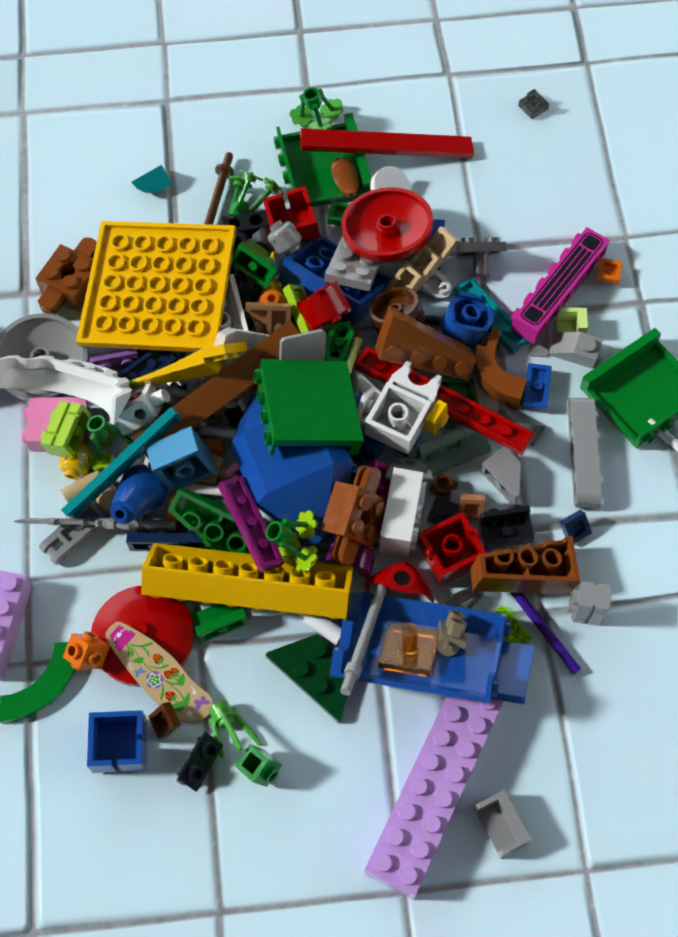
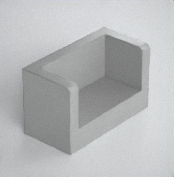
M505 789L475 805L474 811L500 859L531 842L532 838Z

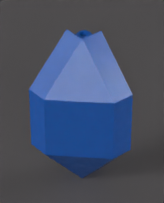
M257 388L248 400L230 446L245 483L260 510L280 523L283 519L297 521L300 512L308 510L314 512V519L317 521L315 535L311 539H301L310 546H315L321 540L333 536L320 530L335 481L351 484L353 461L346 446H276L274 455H269L268 445L264 444L265 424H261L260 421L262 406L257 402V391L259 389ZM295 527L290 528L291 531H294L299 535V531H297Z

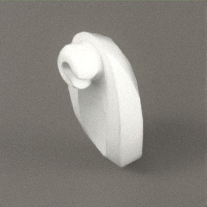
M436 270L420 290L430 297L442 299L451 295L452 286L449 280L440 271Z

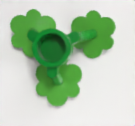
M309 87L299 96L301 104L296 109H292L289 115L292 118L293 124H299L301 127L308 126L309 129L329 130L332 128V121H336L344 109L340 99H327L321 88ZM319 108H320V112L323 114V118H324V119H321V117H320V113H319V110H318ZM313 111L316 117L315 122H312L314 120V117L312 115Z

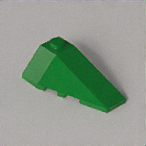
M182 488L178 489L168 511L187 529L194 531L203 540L202 543L213 550L250 554L226 503ZM263 518L268 527L271 521Z

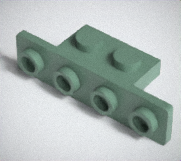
M461 428L456 431H446L441 437L434 440H424L417 446V455L414 458L420 459V462L432 470L434 476L488 454L492 448L485 436L478 432L466 436Z

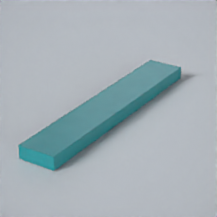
M170 407L67 503L61 511L67 517L76 518L147 452L145 446L161 439L183 416L176 409Z

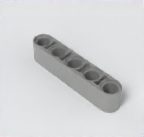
M569 398L568 426L574 507L600 508L602 488L594 398Z

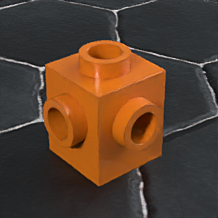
M84 631L83 634L72 633L63 658L72 663V668L79 671L102 669L110 645L92 632Z

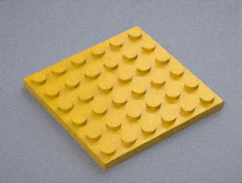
M101 221L76 339L77 345L79 347L196 352L202 348L214 346L217 333L221 328L237 231L235 225Z

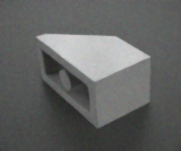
M556 332L548 355L593 369L603 338L584 332Z
M503 446L482 463L481 474L513 506L517 504L520 493L521 462L514 451H509L508 448Z

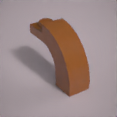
M492 327L490 336L485 335L483 345L477 344L476 362L474 364L475 377L480 388L489 398L501 405L506 404L513 409L519 410L527 379L508 374L499 367L495 359V353L501 329Z

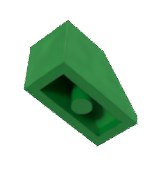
M251 239L239 243L232 256L231 264L265 289L268 288L278 271L269 252Z

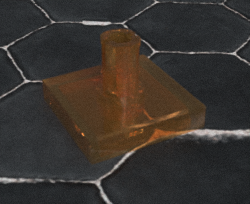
M390 622L379 657L378 669L431 677L437 653L438 630L419 627L414 623L400 624Z

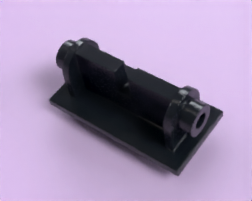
M205 731L201 737L197 738L198 741L180 773L176 774L178 776L176 780L178 783L188 786L195 792L200 788L223 747L222 743Z

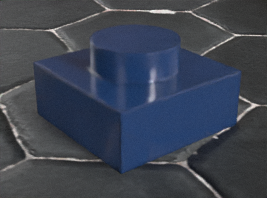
M578 510L559 521L564 536H573L574 544L592 534L587 516L582 510Z

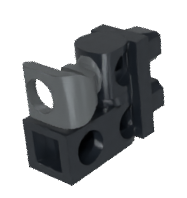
M266 210L234 215L230 218L224 216L221 217L222 223L215 224L235 225L237 231L233 254L239 243L251 239L258 245H264L271 256L273 251L272 245L267 239L270 232Z

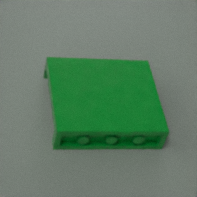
M353 112L344 114V123L332 125V128L329 130L358 131ZM276 127L277 136L273 137L276 150L280 149L278 160L280 167L285 169V171H282L284 184H289L290 189H287V191L306 186L312 207L330 204L332 201L340 202L356 199L362 193L371 191L372 178L365 154L301 151L300 131L281 135L280 127ZM338 157L348 158L353 162L358 171L359 187L357 194L353 198L342 194L334 182L331 166L332 162Z
M653 328L584 375L580 385V389L589 398H594L595 405L636 449L642 444H650L660 430L667 432L675 424V421L678 420V361L659 342L661 333L656 328ZM652 418L656 423L652 425L648 420Z
M261 359L258 369L254 370V383L258 384L259 388L257 391V402L262 406L260 421L261 424H265L264 444L268 445L269 455H274L276 446H346L350 455H358L364 439L347 361Z

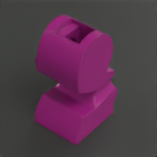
M331 542L325 563L343 565L332 560L331 553L335 542ZM366 546L359 547L355 561L350 565L356 567L359 574L368 579L371 576L376 559L375 550Z

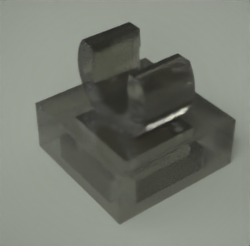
M533 89L524 98L519 100L518 106L531 119H534L548 110L549 103L536 89Z

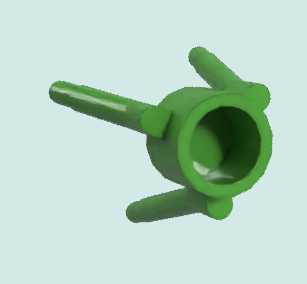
M227 700L219 701L209 708L211 715L209 722L213 728L215 739L220 743L222 741L218 726L220 728L226 727L238 751L243 749L231 725L234 722L233 718H235L258 746L262 744L256 734L238 714L235 706L230 707ZM223 747L219 752L220 758L225 756Z

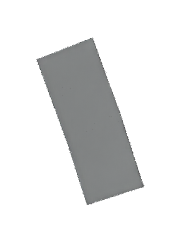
M549 326L535 344L530 342L529 356L548 357Z

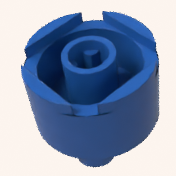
M472 293L459 294L451 300L441 318L440 327L443 334L470 348H476L494 321V312L491 306L488 305L487 307L482 302L484 299Z

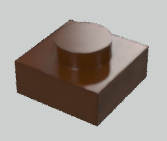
M171 702L162 703L148 716L158 739L167 738L181 725Z

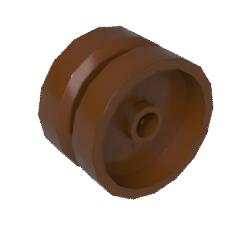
M408 287L388 289L375 297L369 306V315L375 325L378 336L389 305L396 308L397 311L405 315L408 314L415 318L416 321L427 325V319L421 308L418 295Z

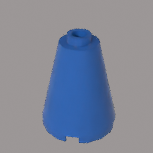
M134 465L123 473L110 506V514L116 522L121 524L130 523L159 508L164 503L168 487L151 469L147 468V465Z

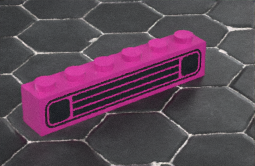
M588 227L581 234L577 233L572 240V246L570 248L566 247L560 255L559 262H554L551 265L547 277H542L538 281L534 293H528L522 308L515 309L511 316L513 322L510 330L535 344L557 316L558 309L565 306L598 264L599 259L603 258L610 240Z

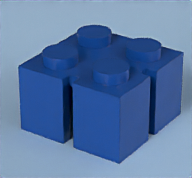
M143 710L89 713L87 767L92 773L117 772V767L122 772L146 771V745L144 742H147V717Z

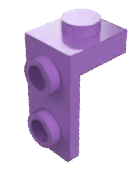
M127 349L124 352L90 358V362L111 370L125 369L139 359L138 352L142 350Z

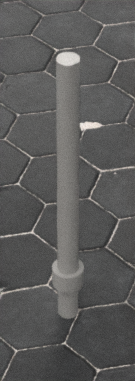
M378 584L351 662L347 663L344 670L345 678L340 692L346 696L351 694L355 680H358L362 671L361 663L388 588L381 584Z

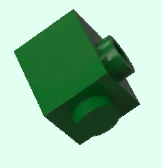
M250 744L234 767L253 783L267 787L277 778L282 764L264 749Z

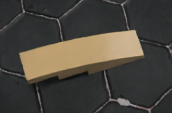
M440 226L427 245L425 244L424 247L417 251L410 262H405L384 291L395 287H408L417 292L442 265L460 241L445 227Z

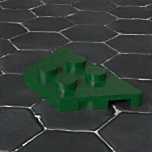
M317 633L265 654V657L339 724L348 696L340 692L344 678L330 676L333 649H335Z

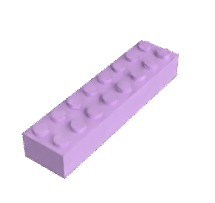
M446 696L365 867L364 875L414 900L504 701L492 699L490 703Z

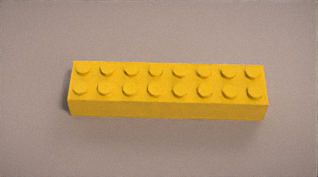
M153 543L142 566L141 595H150L154 598H175L179 601H200L204 604H225L229 607H249L254 610H274L280 613H299L305 616H324L330 619H346L351 596L354 566L316 562L310 571L298 572L295 559L283 558L285 562L282 566L260 573L251 554Z

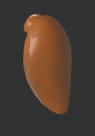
M338 157L332 162L331 166L334 182L342 194L353 198L357 194L359 187L358 171L353 162L348 158Z

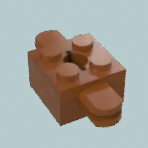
M89 237L83 238L74 250L60 244L35 279L42 293L38 303L43 313L56 315L64 304L78 311L81 310L85 301L97 244L96 240Z
M365 465L359 466L353 485L335 481L320 530L337 536L331 553V558L336 563L350 566L355 561L359 545L373 548L387 503V499L376 494L381 478V472L378 468Z

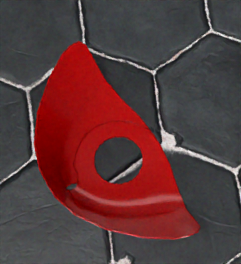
M399 561L372 575L364 583V586L376 583L399 592L418 593L425 595L434 603L429 586L416 568L407 562ZM399 571L407 572L410 576V581L407 585H399L395 582L394 575Z

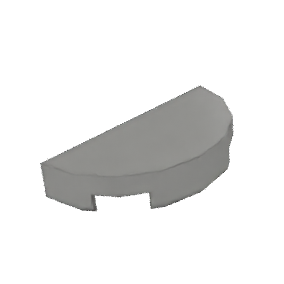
M402 457L387 468L384 482H391L394 467L424 472L423 482L433 483L434 477L432 470L420 462V459Z

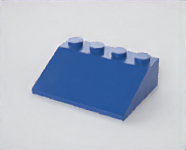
M320 235L321 237L312 240L284 258L278 281L286 286L288 284L303 286L307 296H310L314 291L329 284V282H324L325 273L338 245ZM378 270L370 291L339 285L352 309L342 316L341 321L350 320L351 325L354 326L368 314L372 300L385 290L393 278Z

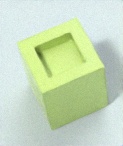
M560 307L558 309L556 332L587 333V308Z

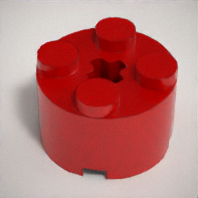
M337 281L321 287L310 296H306L296 303L298 310L311 331L322 329L328 322L330 324L335 323L352 310Z

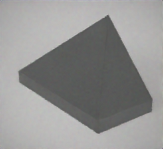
M503 404L497 413L534 432V438L529 444L531 446L535 445L546 427L506 404Z

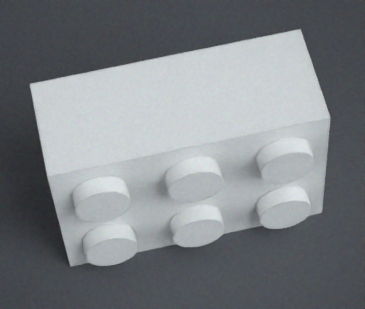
M394 467L380 535V555L409 560L410 551L415 552L426 495L427 482H423L424 472Z

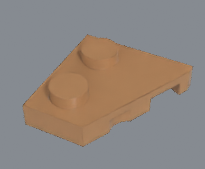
M246 302L245 309L249 312L257 333L270 335L291 320L290 303Z

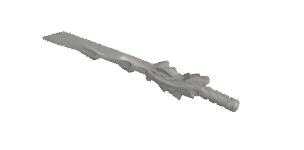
M79 517L23 518L13 521L23 524L95 525L96 527L116 531L141 530V528L176 531L177 521L148 520L145 517H140L127 524L118 523L110 517L95 519Z

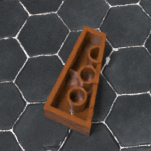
M389 305L375 345L379 360L404 365L406 361L412 363L411 367L469 380L476 362L470 347L435 331L434 328L416 321L410 315H405Z
M573 536L564 537L563 540L554 541V539L544 541L543 544L533 546L531 544L523 545L521 548L513 550L508 548L479 554L470 567L473 591L569 595L580 583Z

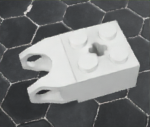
M406 361L399 370L392 374L390 380L385 384L365 420L364 435L409 455L426 424L425 418L436 404L437 391L442 382V376L437 374L429 383L420 386L415 385L408 378L412 363Z

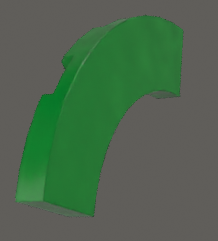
M68 642L54 644L53 655L48 667L33 684L19 692L0 696L1 724L12 723L33 716L34 713L47 705H51L65 691V687L76 672V669L71 667L72 663L63 658Z

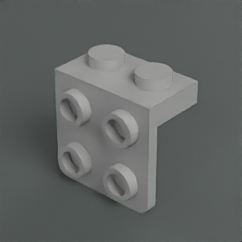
M322 329L283 337L280 340L279 360L325 361L326 333Z

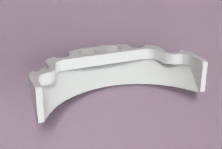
M19 355L0 358V389H37L75 396L103 408L109 414L110 424L113 425L117 422L132 393V389L129 386L130 381L127 378L117 377L118 372L90 362L76 359L58 360L54 359V356L43 355L30 359L21 358Z

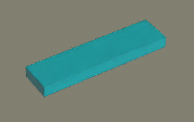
M469 277L453 288V293L456 297L461 293H472L483 298L482 302L487 307L488 305L491 306L494 312V321L489 331L491 332L492 327L501 329L499 342L512 355L530 343L510 330L513 322L511 317L472 277Z

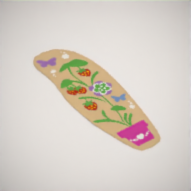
M116 621L109 627L106 632V639L137 683L159 706L162 703L171 702L178 719L186 722L202 721L210 714L209 708L213 705L211 696L186 674L179 663L168 652L149 637L122 622Z

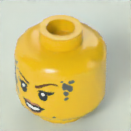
M80 443L74 459L60 457L59 469L64 472L66 478L78 480L79 477H83L90 472V463L94 458L90 447Z

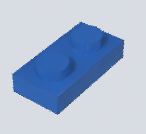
M528 363L522 409L547 411L552 366Z

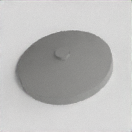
M32 314L19 318L8 325L0 334V358L19 355L21 358L30 359L43 355L54 356V359L58 360L76 359L89 362V353L87 347H79L76 343L78 328L67 319L53 314ZM4 388L13 396L24 401H29V398L63 397L67 395L46 390Z

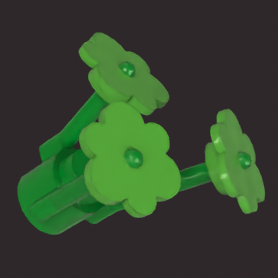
M240 169L239 171L244 173L243 177L236 175L234 177L229 176L228 178L229 184L235 188L233 200L228 209L230 210L228 215L234 216L255 212L263 203L262 199L267 198L270 194L282 193L283 196V190L274 180L268 177L262 179L254 175L253 172L249 173ZM256 180H265L264 183L266 184L265 188L267 191L249 210L250 205L243 200L248 189H252V184L250 183H255Z

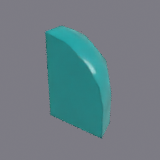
M162 165L131 182L144 193H156L172 185Z

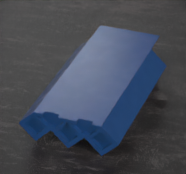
M351 592L348 618L342 620L339 647L333 649L330 676L345 678L344 670L347 663L351 662L374 593ZM385 595L361 663L362 671L360 677L356 681L490 703L494 699L525 704L535 645L504 640V637H509L511 621H507L508 614ZM450 609L465 614L467 645L465 649L459 648L458 652L453 656H444L437 649V640L439 638L438 623L440 619L446 620Z

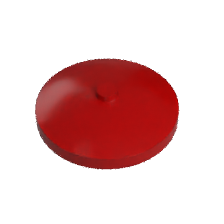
M395 187L375 189L360 195L346 208L341 221L343 239L351 251L368 260L390 262L404 259L419 251L430 239L433 231L432 210L424 198L410 190Z
M135 586L118 592L100 608L92 624L91 632L98 635L106 643H108L106 632L109 627L116 621L122 622L156 642L181 667L188 660L194 643V626L191 616L182 601L175 598H154L150 595H141L142 586ZM110 646L102 670L119 683L141 687Z

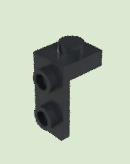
M234 267L238 280L237 288L243 309H245L246 302H257L262 290L257 282Z

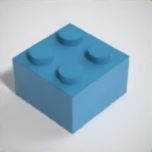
M191 426L145 446L152 471L172 493L179 488H184L217 473L210 449Z

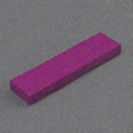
M238 476L219 482L218 488L259 572L262 573L282 566L285 561L276 543L267 539L265 535L267 525L243 477Z

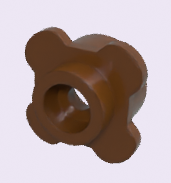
M438 474L434 484L430 485L429 491L431 494H436L449 501L452 492L457 490L458 483L447 475Z

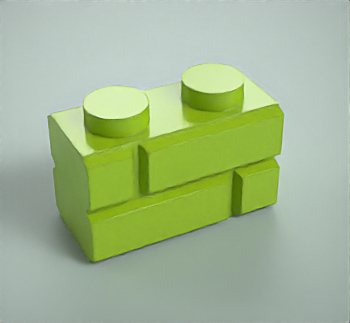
M58 402L56 409L52 410L50 414V423L47 430L43 431L41 435V445L49 454L74 459L87 428V422L92 416L85 406L78 403Z

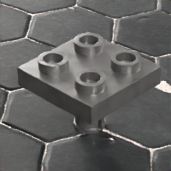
M477 237L461 238V242L456 246V251L474 254L473 274H488L487 254L490 251H506V242H500V237H484V242H477Z

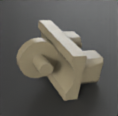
M450 609L447 619H440L438 623L439 638L437 640V649L444 656H453L458 652L459 648L465 649L467 645L465 631L467 622L464 621V613Z

